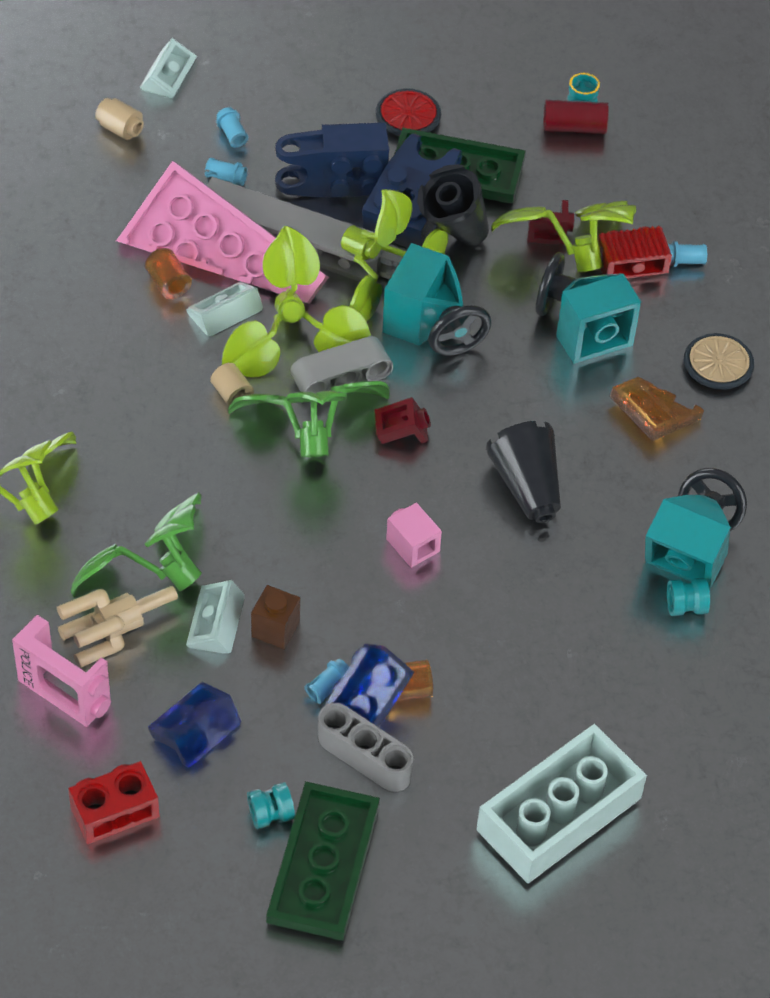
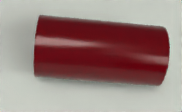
M545 100L543 130L606 134L609 114L608 103Z

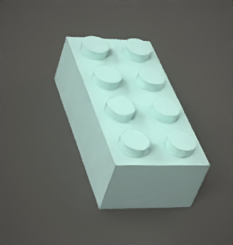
M593 724L480 806L477 831L528 884L642 798L647 775L602 730Z

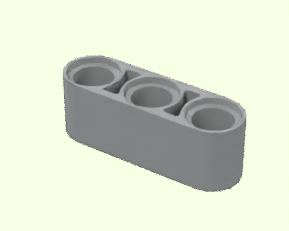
M370 336L302 357L294 362L290 373L300 392L316 393L319 391H331V387L353 382L380 381L392 372L394 366L380 340L377 337Z
M330 703L321 708L318 715V741L325 750L390 792H399L409 786L412 779L413 754L406 745L343 704ZM330 726H339L341 728L332 729ZM363 745H364V746H369V747H371V748H369V749H362V748H360L359 746H363ZM390 766H399V767H402V768H401V769H392V768H389V767H390Z

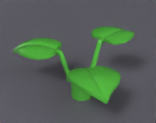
M359 381L331 387V391H319L316 393L303 391L291 393L287 396L250 394L235 398L228 410L230 414L239 408L258 403L282 405L286 408L295 431V439H300L301 457L329 456L328 437H331V427L338 401L347 399L346 393L352 392L376 394L388 400L390 388L387 383L382 381ZM331 401L324 427L323 421L317 420V402L323 405L325 402ZM310 402L311 421H304L303 428L299 426L291 403Z
M200 492L172 508L159 521L154 529V533L145 542L144 545L148 548L152 544L163 540L168 547L169 552L159 560L163 565L161 568L125 547L113 544L84 564L73 581L71 594L75 597L76 591L83 581L106 566L113 558L120 555H125L156 573L161 580L167 576L179 591L189 587L200 577L202 572L183 550L176 534L194 530L193 516L196 510L195 505L201 504L202 495Z

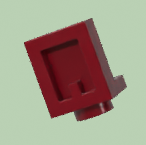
M562 200L560 212L553 213L567 235V232H573L574 213L568 211V200ZM540 217L528 220L527 243L565 245L550 219Z
M413 397L375 409L377 438L382 444L415 434L421 443L428 442L427 428L431 427L430 418L426 409H421Z

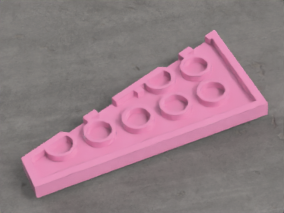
M174 161L171 162L116 240L278 294L291 288V285L286 288L272 285L263 273L262 262L264 254L276 237ZM319 270V274L312 284H298V289L295 293L303 302L310 304L329 277Z

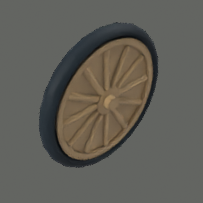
M711 333L699 336L691 341L684 353V364L690 376L702 385L714 389H731L740 386L750 378L754 370V358L750 349L739 339L726 334Z

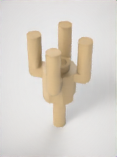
M170 586L137 601L133 595L128 593L109 600L107 592L103 589H98L57 606L58 614L62 620L94 607V612L59 626L58 631L63 640L73 637L78 648L106 638L105 642L74 654L78 667L82 668L98 661L101 657L105 658L121 651L125 645L122 634L143 626L142 614L178 599V594L174 586Z

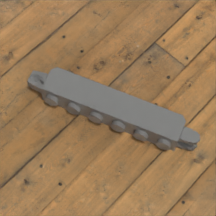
M212 177L208 184H205L275 237H277L281 228L285 225L300 232L315 248L320 260V268L357 281H361L364 276L369 275L360 264L353 261L354 254L341 248L342 236L352 224ZM388 245V246H391V247H394V248L399 249V247H396V246H393V245ZM380 250L376 258H369L365 261L375 271L378 278L381 276L390 280L403 257Z

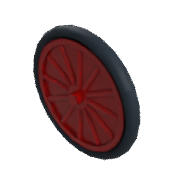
M403 88L389 92L380 99L376 107V117L379 123L386 122L388 132L400 136L402 128L430 132L440 121L441 108L438 102L428 93L417 89Z

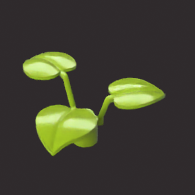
M382 190V205L375 233L351 225L346 229L341 239V248L354 254L353 261L360 264L369 274L364 276L358 284L349 305L359 311L366 322L371 319L378 308L382 295V285L376 283L378 275L365 260L376 258L380 250L401 257L406 253V251L388 246L392 241H395L396 235L401 234L406 229L412 214L410 198L395 190ZM442 229L433 230L426 237L422 247L445 254L448 244L447 232Z
M627 201L597 203L577 210L575 216L580 217L581 221L590 220V234L576 237L575 244L573 245L551 210H546L545 207H525L509 211L493 222L491 231L493 232L502 224L533 220L540 217L548 218L564 242L567 254H574L577 271L585 272L603 267L599 242L597 240L598 220L619 221L632 225L637 210L636 205H628Z
M286 225L283 226L277 237L267 248L263 257L262 268L266 279L272 285L279 288H286L291 285L290 289L276 297L275 309L278 313L274 316L271 330L267 333L264 325L256 320L247 321L238 326L225 344L222 353V365L234 363L246 377H260L270 373L276 367L280 358V347L271 338L276 335L282 320L294 323L304 318L320 329L313 341L318 352L371 336L366 320L353 307L340 305L329 309L323 317V324L305 311L302 300L295 292L298 289V284L309 285L316 280L320 270V260L313 245L297 230Z
M72 431L60 435L52 441L47 440L31 447L22 456L13 459L0 470V476L15 468H18L28 485V487L19 492L22 499H17L2 486H0V494L13 503L18 511L25 509L35 525L59 510L48 493L49 489L44 483L39 466L43 463L45 456L57 447L76 444V436ZM32 465L37 482H33L26 466Z

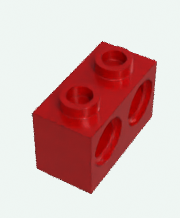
M141 761L131 765H120L107 774L96 778H85L75 786L68 788L70 806L87 845L160 817L158 796ZM131 790L138 792L133 795L124 794L125 792ZM92 804L102 805L96 809L87 808Z

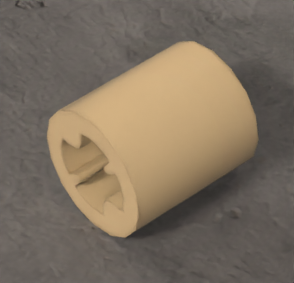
M234 363L221 365L211 376V383L228 406H230L235 398L254 394L253 387Z

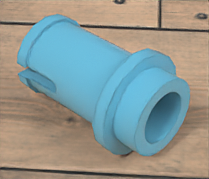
M231 107L221 109L217 113V126L223 129L232 147L238 148L247 143L249 137L240 123L239 112Z
M209 158L205 170H210L205 172L206 178L215 177L240 186L245 184L248 169L243 167L240 162L231 164Z
M677 241L668 244L672 254L670 263L672 267H677L678 264L706 265L707 246L705 244L684 245L678 244Z
M342 659L329 661L327 663L328 668L304 686L306 693L315 703L321 704L341 685L346 686L350 683L349 678L353 676V673Z

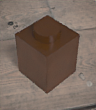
M266 585L251 612V637L285 650L300 623V597Z

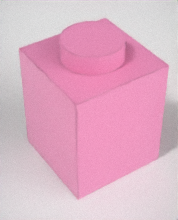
M417 502L405 509L396 510L387 519L386 540L411 568L440 552L442 531Z

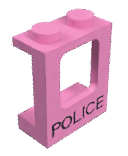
M36 615L12 639L18 681L87 727L95 718H101L111 704L107 661L101 657L87 672L83 671L52 650L49 622ZM48 671L72 687L78 695V701L46 680L44 673Z

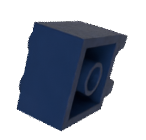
M386 122L322 125V130L282 136L276 142L275 152L281 161L291 165L280 169L276 173L275 185L277 189L291 196L323 198L370 196L389 162ZM287 145H295L299 150L296 152H286L282 148ZM292 177L297 178L299 182L289 185L285 184L282 180Z
M414 133L404 141L389 160L362 208L363 228L375 232L382 205V190H395L408 196L412 202V214L409 223L401 234L396 235L395 241H392L406 248H409L411 243L422 246L426 237L436 228L420 212L417 203L420 186L422 184L425 186L431 179L429 175L434 170L446 165H461L462 151L453 148L438 160L422 158L419 155L422 136Z

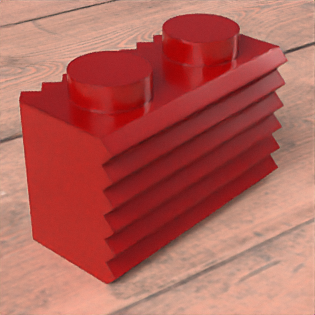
M658 225L656 228L644 226L637 230L632 229L631 231L628 229L626 231L612 230L605 234L603 232L599 234L598 242L603 267H601L603 275L623 273L626 278L669 273L672 254L661 226Z

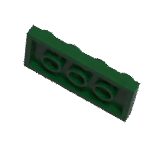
M402 128L395 153L412 133L422 136L419 155L426 160H438L453 148L461 150V166H464L465 169L473 172L478 177L483 198L513 204L525 161L526 150Z
M305 781L266 914V923L344 940L380 806L379 797Z

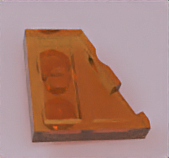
M640 377L614 386L609 396L651 441L700 421L704 410L697 405L691 410L675 402L677 395L667 390L659 389Z

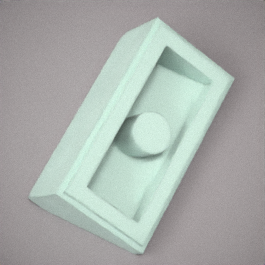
M172 38L160 52L140 89L173 98L197 56Z
M240 281L188 307L186 311L207 336H213L261 312L263 305L258 289Z
M232 580L201 586L186 644L188 648L222 654L231 653L245 598L244 593Z

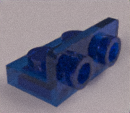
M366 643L353 655L352 664L343 678L339 679L333 686L332 695L326 704H343L372 724L380 727L415 672L385 646Z
M201 682L150 724L148 729L154 739L176 750L184 766L191 767L241 724V719L230 694L205 682Z

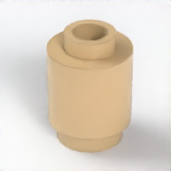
M105 98L96 110L95 117L100 122V125L125 140L138 136L143 129L142 113L116 98Z

